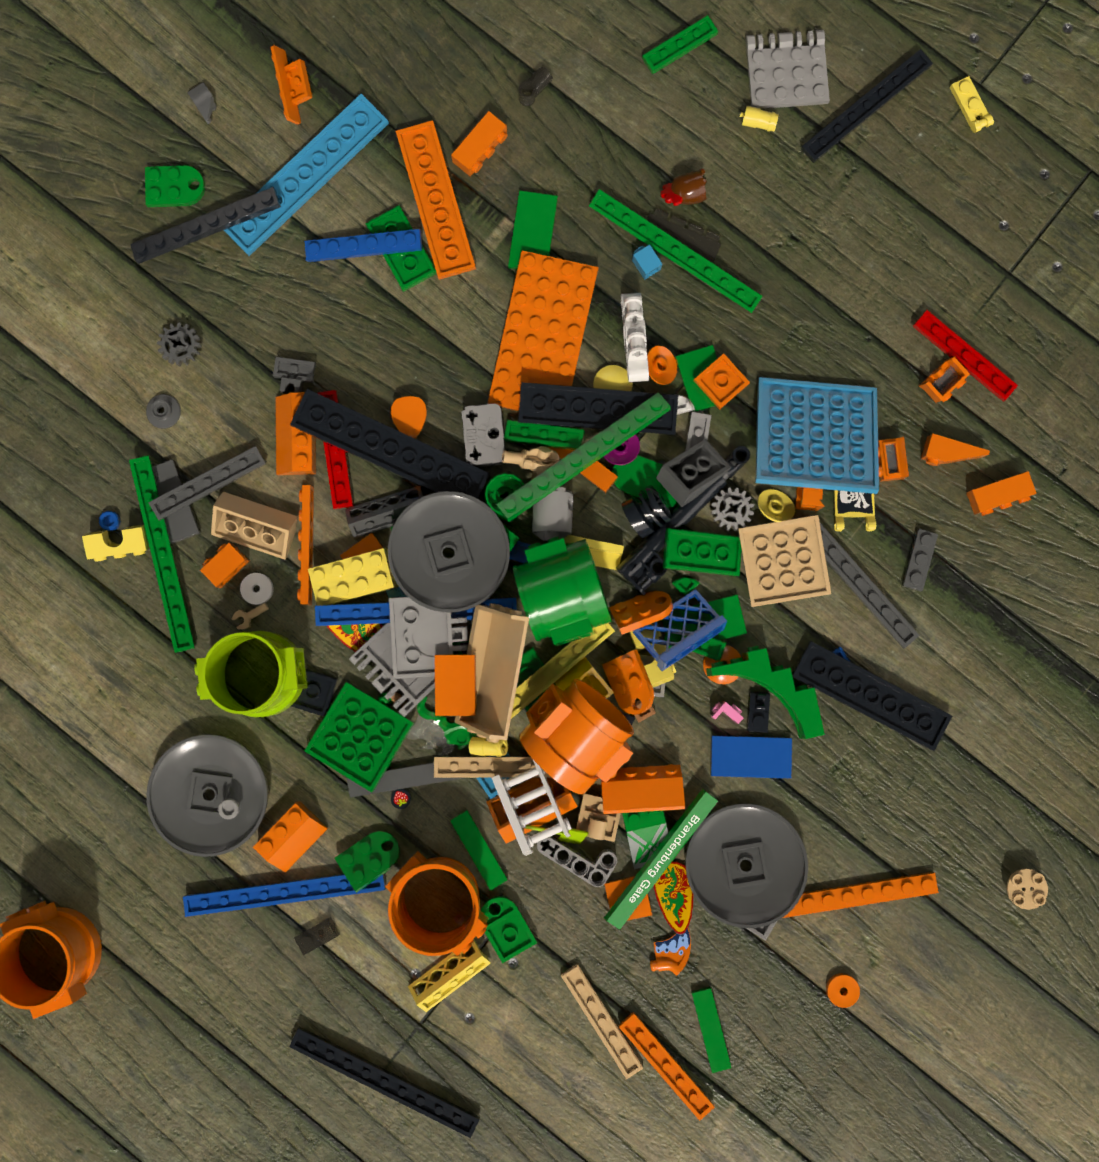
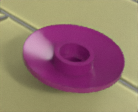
M635 434L603 457L614 465L631 463L636 459L640 451L638 437ZM622 447L624 450L620 452L617 451V448Z

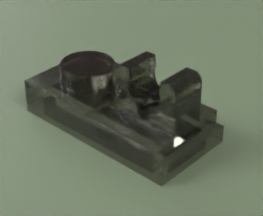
M329 917L298 934L294 939L304 956L336 938L340 933L332 918Z

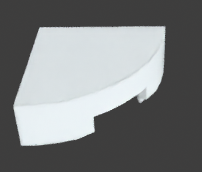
M678 396L677 415L695 410L694 405L687 397Z

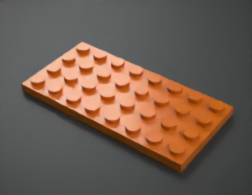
M527 251L521 252L488 404H497L501 408L519 411L521 382L572 386L598 267Z

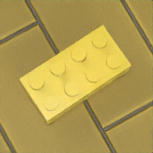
M386 548L308 569L317 605H335L399 587L390 570L388 549Z

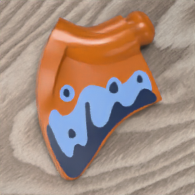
M689 928L682 935L676 933L669 939L654 942L656 960L650 961L652 971L669 970L677 976L683 970L691 950Z

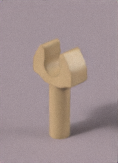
M263 603L248 613L238 610L234 613L232 620L243 617L244 623L239 625L237 629H248L251 627V619L267 611L269 607L266 603Z

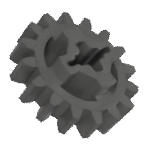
M178 322L177 327L170 324L171 329L169 330L164 327L165 334H159L162 341L157 342L161 346L158 352L163 354L162 358L168 360L171 365L176 362L178 366H181L182 362L189 365V359L195 361L194 354L200 355L197 348L202 347L197 342L201 338L195 335L197 333L196 330L190 329L188 324L183 327L180 322ZM174 342H175V343H180V344L182 343L183 345H185V347L182 346V345H181V346H179V345L177 346L176 344H174Z

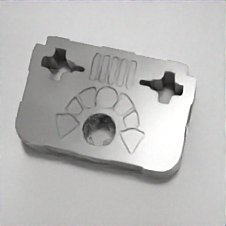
M497 404L465 407V410L462 411L467 463L475 467L504 464L502 463V453L505 450V440L500 406ZM472 413L475 415L474 425H472L469 418ZM492 431H496L499 434L496 436V439H492L489 436L492 434ZM475 448L478 454L481 455L476 461L471 457L474 456Z

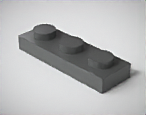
M917 529L902 582L903 587L920 592L923 591L938 534Z

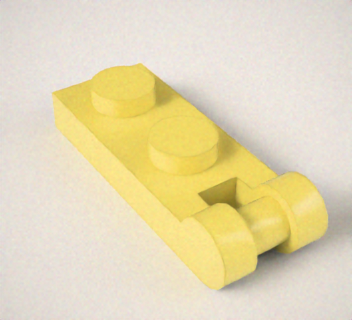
M969 76L950 86L972 132L976 133L984 126L989 127L993 125V117L986 110ZM980 116L981 120H977L975 117Z

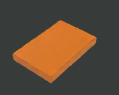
M435 655V716H476V655Z

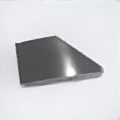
M203 82L187 93L207 124H210L211 113L216 110L217 106L214 103L212 94Z

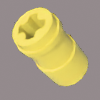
M748 105L746 106L745 113L741 112L740 117H743L742 125L764 129L768 132L775 131L779 116L775 112L764 111Z
M472 737L469 742V752L472 757L505 756L508 751L507 740H499L498 743L486 741V738Z

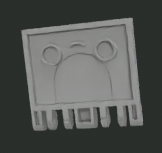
M815 30V45L813 31H808L806 37L807 46H802L801 32H795V47H793L792 32L777 34L778 48H775V35L769 34L768 49H763L762 35H757V49H755V35H746V54L752 107L767 109L829 103L824 30Z
M409 597L389 598L393 679L435 676L436 654L453 655V651L468 650V645H452V642L468 641L467 626H451V623L467 622V617L451 618V613L427 609L415 603Z
M390 623L385 624L349 658L356 665L365 655L368 656L357 667L359 671L363 670L371 660L377 665L367 673L366 678L369 680L379 670L382 671L372 682L380 693L384 692L392 683L396 685L384 696L387 700L392 698L399 689L404 695L393 706L397 709L407 698L410 700L398 711L403 717L435 688V676L393 679Z

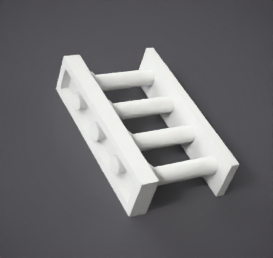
M534 760L533 762L536 767L508 780L506 778L503 779L500 775L492 777L518 844L525 856L533 853L531 847L534 846V843L561 831L564 832L566 837L571 836L569 830L572 829L568 819H563L546 779V772ZM534 776H540L543 786L517 798H510L508 793L510 787ZM547 793L551 805L524 817H518L515 809L519 805ZM555 812L559 824L532 836H526L523 829L526 827V824Z

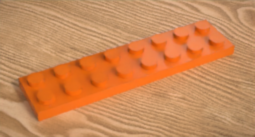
M433 120L397 130V138L438 279L475 270V263Z

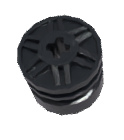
M652 485L646 487L647 493L643 490L639 491L641 501L631 496L621 503L625 516L642 538L655 532L653 522L663 527L664 521L669 523L673 520L667 502Z

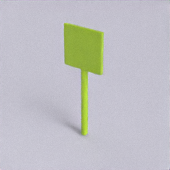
M527 824L525 827V829H531L536 831H543L547 829ZM571 829L569 830L571 836L566 837L564 832L561 831L557 833L560 835L557 840L581 844L588 835V832Z

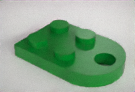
M191 166L145 167V201L147 207L191 206L199 202L205 193L203 177ZM194 181L200 183L196 190L190 189V185Z
M377 831L367 835L334 859L357 893L396 865L400 856V848L398 842L391 834ZM391 841L393 843L392 850L384 851L383 844Z
M496 896L489 899L483 905L481 911L488 917V926L485 934L502 964L537 944L538 941L514 901L504 896ZM492 903H497L500 905L501 910L499 913L493 914L490 912L489 906Z

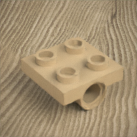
M585 793L582 798L576 830L588 832L587 837L615 842L621 813L603 814L602 797Z

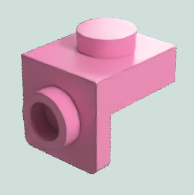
M725 701L722 703L718 702L711 709L713 712L711 717L713 719H716L724 712L737 724L743 720V717L740 715L742 711L734 704L730 706Z

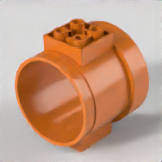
M574 679L571 685L564 691L552 683L526 712L530 723L519 734L520 741L531 758L555 781L577 794H585L598 778L607 783L610 778L616 775L619 768L629 761L633 754L626 741L634 734L633 727L629 721L604 695L580 679Z
M417 851L385 886L391 892L388 904L391 928L403 945L418 954L427 956H441L451 952L456 956L461 952L465 954L471 948L473 939L475 937L479 939L487 930L488 917L480 911L479 888L476 879L471 871L457 860L447 857L426 859ZM429 869H442L458 876L465 883L471 894L473 910L470 918L459 928L444 933L431 932L420 927L410 917L405 905V888L411 877Z
M46 901L6 916L7 921L0 923L3 937L0 938V998L4 1002L19 1009L30 1010L33 1019L71 1005L87 994L84 985L90 981L98 969L102 945L96 927L85 915L74 909L56 907L54 902L46 904ZM26 929L44 931L53 936L62 946L67 958V975L60 990L50 991L41 988L33 983L25 974L20 963L19 945Z

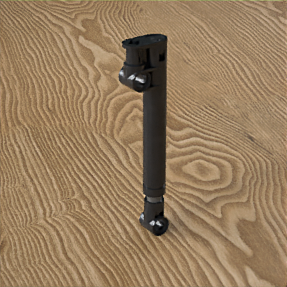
M738 446L725 459L731 469L694 500L683 507L678 505L671 512L673 520L669 523L664 521L663 527L657 526L655 532L648 535L616 568L641 595L645 596V590L652 583H656L667 571V569L663 568L662 573H655L652 568L655 563H660L663 566V559L658 553L665 547L666 529L682 530L716 496L719 490L727 484L725 480L727 478L731 479L750 459L751 454L747 447ZM736 452H742L745 455V460L739 461L736 458ZM645 579H647V581L641 586V583Z

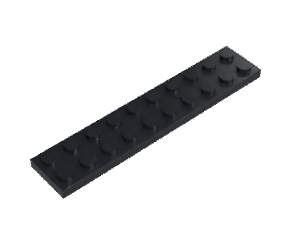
M309 389L306 390L290 423L291 427L435 493L459 492L478 499L490 474Z

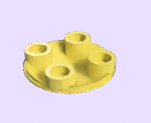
M609 365L600 369L593 382V387L597 389L632 391L633 385L632 382H628L627 370L617 365Z

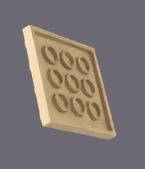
M818 515L738 529L751 607L831 594Z

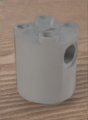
M559 487L533 505V534L545 542L559 536L562 539L572 534V491Z

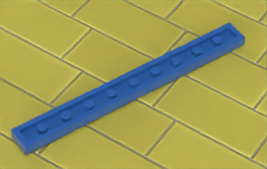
M491 598L480 604L489 606L490 603L517 610L516 598ZM389 602L315 605L316 626L390 623ZM475 607L461 612L451 613V618L467 617V620H473Z
M341 874L183 896L185 917L383 891L386 889L383 874L356 893L346 876Z

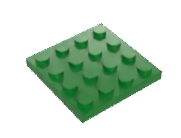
M346 682L304 751L373 793L413 727L414 722Z

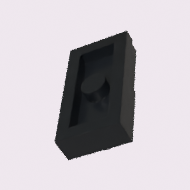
M750 691L747 731L768 733L770 693Z

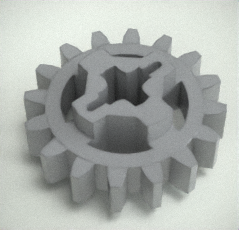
M729 487L727 488V493L721 490L719 492L721 497H714L717 503L711 504L715 508V510L711 511V514H716L713 521L719 520V527L726 525V530H729L731 526H733L734 531L738 530V525L741 528L745 527L744 521L748 523L751 521L748 515H754V512L750 511L754 504H749L748 502L751 496L746 498V491L740 494L739 488L732 492ZM729 496L737 497V498H739L740 500H739V501L732 500V498L729 497ZM721 501L724 505L722 512L719 510ZM739 505L735 510V513L732 511L725 514L730 508V506L733 507ZM743 506H745L744 516L741 514V509ZM724 518H732L735 522H729Z

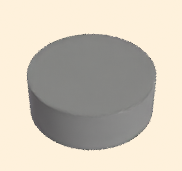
M228 798L219 804L218 812L222 818L232 819L239 814L240 805L235 799Z

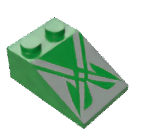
M663 811L622 813L634 869L644 866L668 834Z

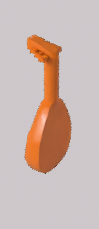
M401 397L393 402L391 416L399 432L415 439L420 434L426 421L427 409L424 401L419 397Z

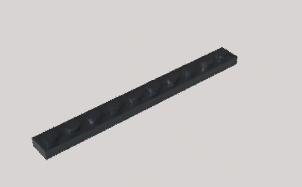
M300 1026L289 1046L469 1138L472 1137L480 1120L479 1116Z

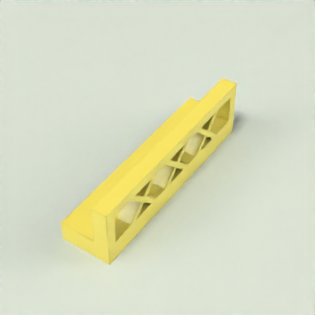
M475 940L472 943L475 953L470 957H465V954L462 952L456 956L452 952L408 986L417 1006L427 1012L490 964L488 957L481 952ZM458 960L457 966L454 969H449L450 962ZM437 972H442L441 978L437 982H433L434 975ZM421 984H426L424 991L418 995L415 989Z

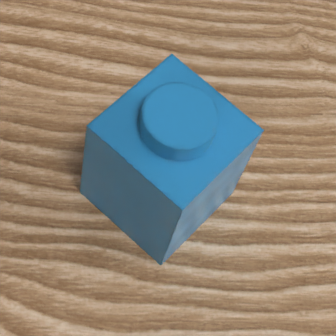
M650 244L646 247L641 246L634 251L632 261L644 280L661 270L662 262Z

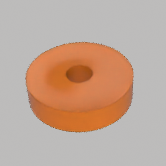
M839 973L829 979L826 985V993L829 1000L835 1006L848 1008L853 1006L859 999L860 988L853 977L848 974ZM846 988V992L841 994L840 989Z

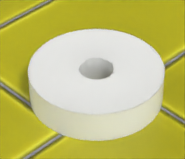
M252 573L243 579L240 592L248 603L260 605L266 603L272 597L273 583L264 574ZM256 585L260 587V590L257 593L254 591V587Z

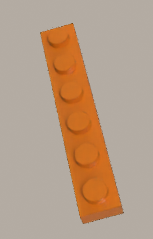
M302 485V490L299 491V501L302 502V510H299V521L302 522V530L298 532V539L301 541V549L298 550V560L301 561V569H298V581H301V589H298L297 598L302 605H312V584L308 569L313 568L314 487Z
M634 1012L619 1024V1028L699 1121L715 1108L710 1099Z

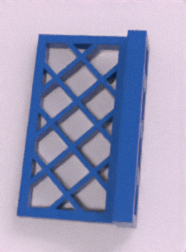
M695 589L673 604L670 616L668 615L664 618L669 620L668 628L658 627L657 622H654V626L652 624L633 630V634L658 662L657 666L659 669L664 671L725 629L727 620L723 615L719 616ZM695 597L700 605L699 607L688 606V601ZM675 609L685 610L684 618L672 616ZM687 610L699 612L698 620L686 618ZM701 613L710 614L713 619L709 622L701 621ZM672 621L683 622V629H671ZM686 623L697 624V630L694 632L685 631ZM645 629L653 630V639L644 637L640 632ZM656 631L668 633L667 641L655 639ZM670 633L682 635L681 641H669ZM654 644L666 645V650L659 655L654 649Z

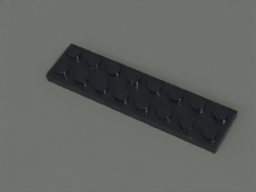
M521 382L518 423L605 430L657 393ZM660 394L670 405L671 410L639 432L675 435L679 395Z
M809 641L792 673L793 678L812 688L815 687L816 690L932 751L936 750L953 717L812 641Z

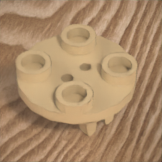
M1024 868L1017 870L1010 876L1007 881L1006 891L1013 904L1021 909L1030 910L1045 904L1048 886L1041 873L1033 869Z

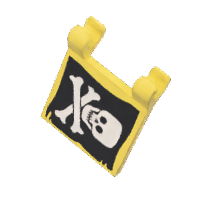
M834 490V530L842 531L844 529L843 517H866V531H874L876 529L874 494Z

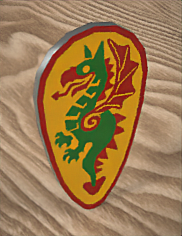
M382 623L327 626L344 645L354 652L359 650L383 627Z
M671 862L653 888L666 922L678 935H682L690 924L694 895L688 883L686 866L678 862Z

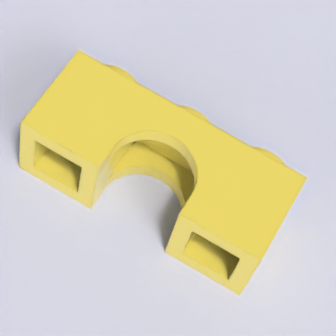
M137 525L124 528L122 530L123 541L121 544L112 542L107 530L83 535L82 539L87 559L102 561L106 560L107 556L113 555L114 558L126 557L127 553H133L134 556L145 554L146 550L150 548L145 526Z
M645 629L640 632L644 637L653 639V630ZM633 631L629 632L635 648L638 651L646 649L633 634ZM656 631L655 639L659 640L661 633ZM654 644V649L660 655L666 650V645ZM656 660L644 666L652 687L674 680V673H676L674 664L664 671L659 669Z

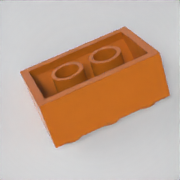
M298 801L253 848L267 862L286 873L328 828L301 801Z

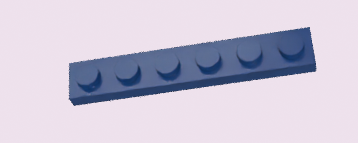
M420 229L305 241L307 262L422 251Z

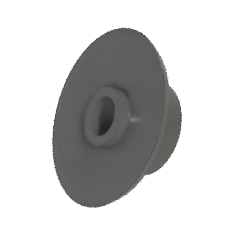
M160 394L153 397L146 407L148 421L160 429L172 427L177 423L181 415L179 402L168 394ZM164 407V412L160 413V409Z

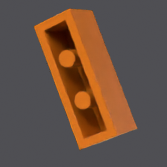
M488 111L452 153V162L470 177L474 172L477 173L483 165L482 162L486 158L489 159L495 152L494 148L499 143L502 144L507 138V125Z
M1029 471L966 492L974 515L981 513L982 516L993 513V508L1000 507V510L1011 507V502L1017 500L1019 504L1031 500L1030 496L1037 494Z

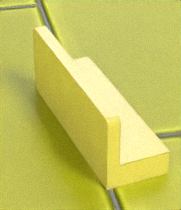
M572 535L564 538L567 544L586 539L594 564L597 567L616 570L620 565L624 548L622 545Z

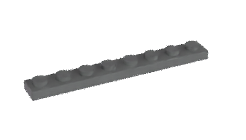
M820 523L826 562L903 649L906 648L920 635Z

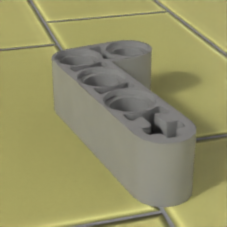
M553 836L537 842V849L541 854L594 887L603 886L617 864L616 854L611 849L602 850L595 862ZM549 840V845L555 848V845H558L553 855L551 854V848H542V841L546 842ZM565 850L569 856L567 859L561 860L557 856L558 852ZM604 855H612L613 861L610 864H605L602 861ZM583 861L586 867L579 871L574 867L575 863ZM594 872H601L603 874L600 881L592 879Z

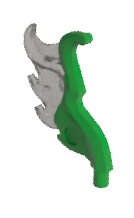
M426 696L417 705L419 714L415 725L411 728L406 738L426 740L427 745L422 746L424 749L442 747L443 751L438 753L441 756L451 753L455 744L458 745L459 750L466 747L470 739L475 737L477 733L467 732V728L457 723H449L444 716H435L434 712L429 711L425 707V702L428 699Z

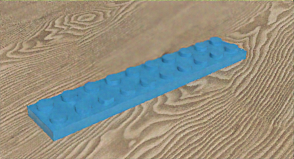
M360 94L257 192L259 193L274 187L281 207L224 231L250 256L389 124L388 120Z

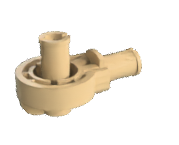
M544 446L533 448L529 451L523 449L521 453L503 450L502 463L518 464L521 469H530L533 471L531 479H534L559 461L558 453Z

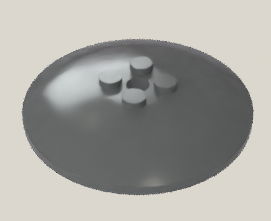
M459 492L433 493L413 502L398 517L392 528L388 543L390 570L400 589L420 606L446 613L465 611L487 600L502 583L510 558L508 536L496 513L479 499ZM445 548L453 549L454 556L448 559L443 556Z
M219 735L194 736L172 746L155 764L147 785V808L157 832L174 848L194 856L209 857L222 855L244 844L260 826L268 804L267 780L256 757L242 744ZM207 789L214 791L215 797L213 800H208L205 797ZM228 798L235 799L240 805L239 814L232 819H224L218 812L219 804Z
M737 804L714 812L694 832L686 854V875L694 897L711 916L731 926L758 928L780 920L798 903L807 882L808 859L799 834L784 817L763 806ZM742 860L750 861L751 869L745 872L740 868Z

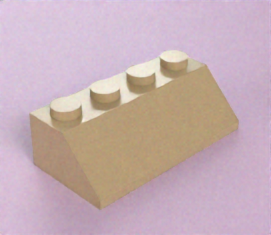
M222 492L213 505L211 535L285 560L296 532L298 516Z

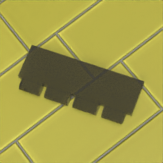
M656 208L654 214L650 213L647 221L711 263L714 262L721 247V244L718 243L721 235L708 230L706 237L702 235L705 228L690 223L688 229L684 227L687 221L675 215H672L671 220L667 221L669 213L659 208Z

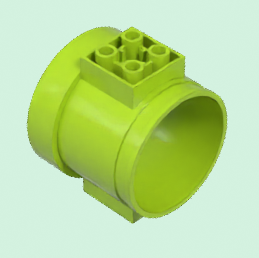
M252 631L234 633L223 637L211 647L205 658L196 659L197 663L194 667L195 674L198 676L199 684H197L196 690L200 700H212L219 708L234 714H243L250 717L277 715L287 710L295 703L302 690L307 689L304 648H297L289 639L273 632ZM257 638L268 645L275 654L279 666V680L274 693L264 704L255 709H248L238 704L229 694L225 682V667L230 654L238 645L247 640Z

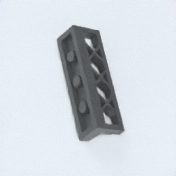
M421 486L345 509L348 526L353 537L357 538L394 526L401 513L413 502L423 497ZM412 495H419V497L409 499V497ZM398 501L397 504L390 505L391 502ZM374 507H380L378 510L371 511ZM361 513L359 516L351 517L352 514Z

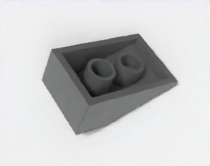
M704 439L664 464L656 479L683 507L698 497L728 472L731 467L709 442Z

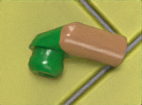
M384 692L380 695L378 701L387 706L395 703L402 695L396 692L392 698L387 700L384 696L388 692ZM406 699L400 707L402 708L409 701Z

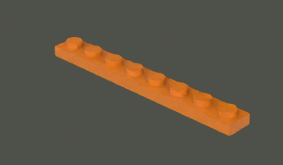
M934 872L804 892L795 907L783 918L939 893L936 875Z

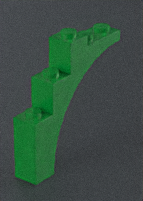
M759 645L748 647V652L742 653L740 658L730 659V664L724 665L723 661L711 663L712 667L706 668L707 676H738L751 680L770 691L787 709L795 724L799 739H809L825 735L815 687L808 688L807 685L795 687L791 668H784L783 665L770 666L767 648L760 649Z

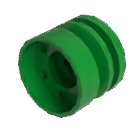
M512 474L497 475L490 480L486 487L484 503L496 513L500 520H507L496 504L502 501L500 497L511 495L524 486V483Z

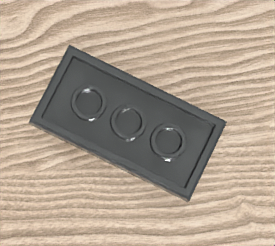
M173 459L152 467L159 497L183 485ZM191 505L165 518L171 544L200 534Z

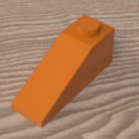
M932 433L927 436L921 459L926 460V463L929 465L938 466V464L983 458L989 455L990 451Z

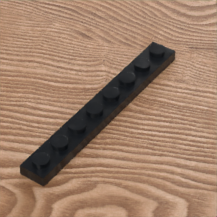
M920 49L806 142L801 150L815 163L933 65V62Z
M271 187L130 244L134 260L140 264L278 209L281 205L274 187Z

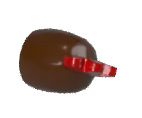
M702 168L675 177L672 183L663 185V190L660 193L661 197L665 198L666 203H673L674 206L680 204L693 205L707 199L705 190L707 180L703 177L705 170Z

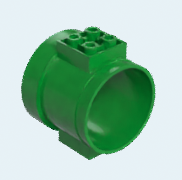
M558 536L548 539V543L540 545V543L528 546V550H525L528 562L519 566H513L521 602L526 616L529 617V625L537 642L544 638L552 637L553 644L559 646L594 635L595 627L612 622L603 588L586 539L567 544L564 538L560 539Z

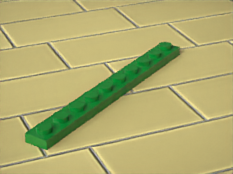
M598 190L589 207L647 245L650 244L653 249L752 313L762 299V295L602 190Z
M659 393L655 394L496 504L497 508L507 521L510 522L670 411V405Z
M150 456L130 459V468L174 652L178 653L195 649L165 518L159 521L148 503L159 497Z

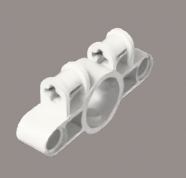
M641 293L621 294L628 382L649 381L646 329Z

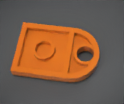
M653 591L646 593L645 596H635L630 600L617 603L609 608L621 635L664 619L671 613L673 603L669 594L662 591Z
M637 649L602 665L616 701L623 711L636 715L646 712L651 707L654 701V690ZM636 698L642 703L640 709L635 705Z

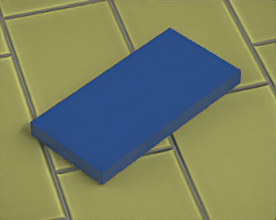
M711 736V776L791 778L792 738Z

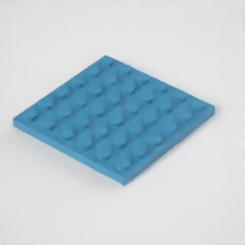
M759 377L755 483L877 494L879 491L877 388Z

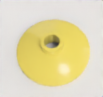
M768 489L763 491L758 497V507L768 519L781 522L793 518L795 506L792 500L783 492Z

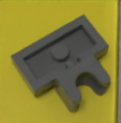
M276 357L273 377L281 378L280 392L287 394L291 386L295 387V393L303 392V382L313 383L316 363Z

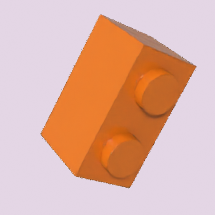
M225 543L217 550L218 553L213 558H208L202 564L204 567L200 570L217 588H222L249 562L239 549L231 543Z

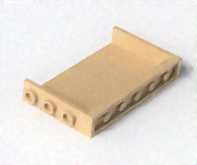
M490 603L489 606L479 604L475 607L467 655H476V716H455V723L467 728V732L477 733L476 736L486 738V741L498 743L499 740H507L529 617L523 616L522 611Z

